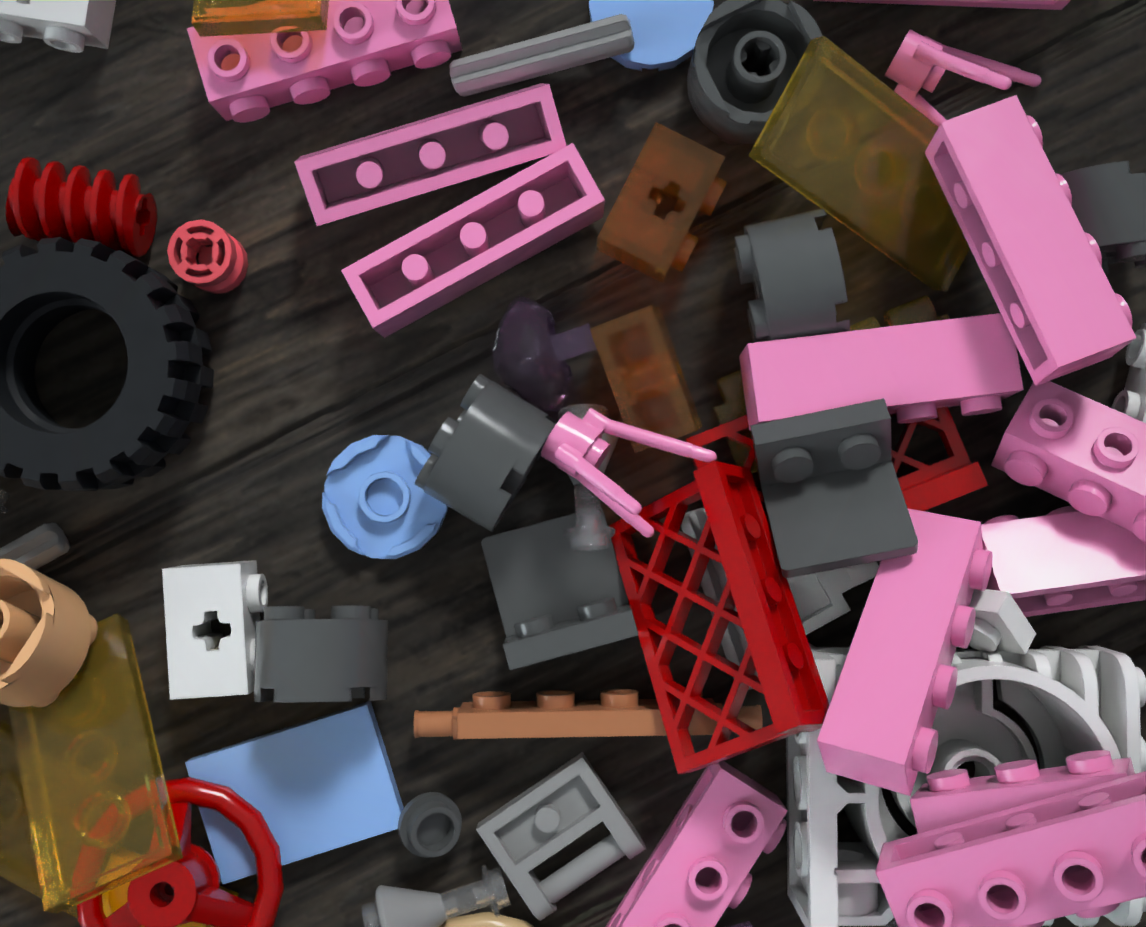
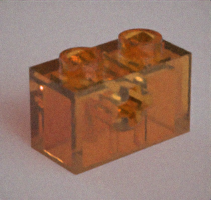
M656 122L598 235L596 250L662 283L670 267L682 272L699 239L688 233L698 212L700 211L711 216L727 184V181L717 177L725 156ZM665 195L676 201L673 211H670L665 220L655 216L654 213L656 204H660Z
M650 305L590 328L624 424L675 439L698 431L703 427L659 307ZM631 441L635 453L651 448L650 446Z

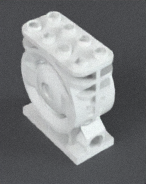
M809 643L830 705L850 647H815ZM1043 646L1040 649H1028L1026 655L1001 650L985 652L974 648L968 650L956 649L951 666L957 667L958 671L956 689L950 708L947 710L938 707L931 729L938 730L939 737L935 760L929 774L957 769L964 762L974 761V777L996 775L994 767L1003 763L1018 760L1037 761L1033 747L1021 728L1009 717L993 709V679H996L998 699L1019 715L1034 738L1040 769L1067 766L1065 758L1076 753L1107 750L1110 751L1112 760L1131 757L1135 774L1146 771V743L1141 736L1140 708L1146 703V677L1142 669L1135 667L1131 658L1125 653L1100 646H1080L1078 649H1067L1061 646ZM821 728L786 737L788 810L787 895L805 927L886 926L894 916L876 875L877 864L883 843L905 838L909 835L898 826L891 816L881 787L826 772L817 743ZM919 771L911 796L891 791L898 808L914 827H916L910 798L923 784L928 783L926 776L929 775ZM843 808L852 828L862 842H838L837 814ZM1146 897L1122 902L1114 911L1103 916L1118 926H1136L1140 922L1142 913L1146 912ZM1076 914L1065 916L1074 925L1079 927H1094L1100 918H1081ZM1054 919L1045 921L1042 926H1051Z

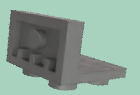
M884 398L750 425L757 474L783 577L792 578L917 553L918 539L892 463L891 417Z
M595 507L488 536L482 540L481 545L506 634L503 647L509 670L638 636L633 612L628 603L602 508Z

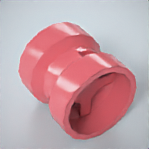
M202 219L188 221L178 227L169 240L167 249L168 260L175 274L205 292L213 294L230 292L238 287L246 276L249 265L247 252L238 240L214 222ZM197 252L199 253V256H198V262H199V264L197 263V260H196Z

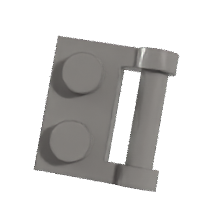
M583 752L478 822L476 828L515 889L539 921L557 910V901L626 855L631 860L646 849L645 843L628 817L625 816ZM601 822L605 824L611 833L544 880L537 877L532 870Z

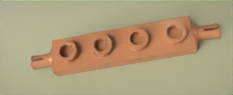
M632 689L603 690L600 692V700H575V692L547 690L537 692L536 701H511V693L484 691L472 694L473 702H462L461 706L454 707L453 711L415 710L414 712L415 738L453 736V740L667 736L657 699H639V691ZM704 698L723 710L724 706L722 703H715L712 698ZM761 705L742 706L737 719L756 730L762 728ZM695 709L688 727L689 734L713 735L718 722Z

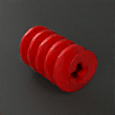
M25 157L18 164L14 178L9 186L5 206L8 229L14 237L24 235L36 241L62 237L72 243H76L79 239L83 238L101 242L116 251L124 249L127 254L133 257L145 255L150 248L158 219L154 195L151 193L141 194V184L135 174L128 173L124 175L117 190L114 173L110 170L102 169L98 171L92 186L90 171L85 166L77 165L73 167L67 178V173L62 163L51 161L47 163L42 171L40 162L34 157Z

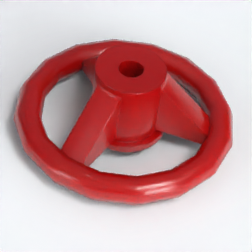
M192 777L149 783L113 804L87 837L74 879L77 917L81 927H141L142 925L145 927H175L179 924L190 922L216 927H273L284 890L280 847L261 812L231 788ZM192 805L217 811L241 830L255 856L258 889L254 903L220 889V872L214 858L202 847L191 843ZM162 807L149 861L131 879L127 893L128 902L106 917L103 912L101 877L111 847L129 824L154 809Z

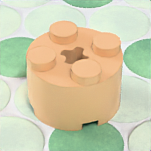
M4 558L0 559V703L12 707H45L58 698L61 690L72 681L80 670L87 656L89 646L97 636L98 625L96 619L89 614L85 603L75 591L18 561Z

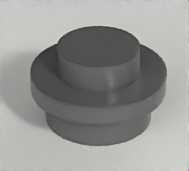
M427 792L420 794L408 802L400 814L398 821L400 840L407 850L416 856L424 858L442 856L449 852L459 839L462 827L461 813L457 805L442 793Z

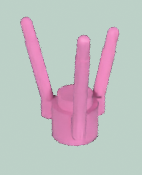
M911 29L908 31L885 73V77L898 83L891 96L910 105L936 131L940 123L946 121V119L918 92L923 88L933 93L945 70L1001 90H1008L1012 82L1037 87L1042 81L1041 77L1037 74L944 45Z
M593 408L588 410L583 419L567 411L554 426L541 451L543 458L577 479L646 538L654 535V528L638 515L642 510L641 504L598 470L611 444L601 439L603 433L706 463L716 461L717 459L716 453L712 450L611 420Z

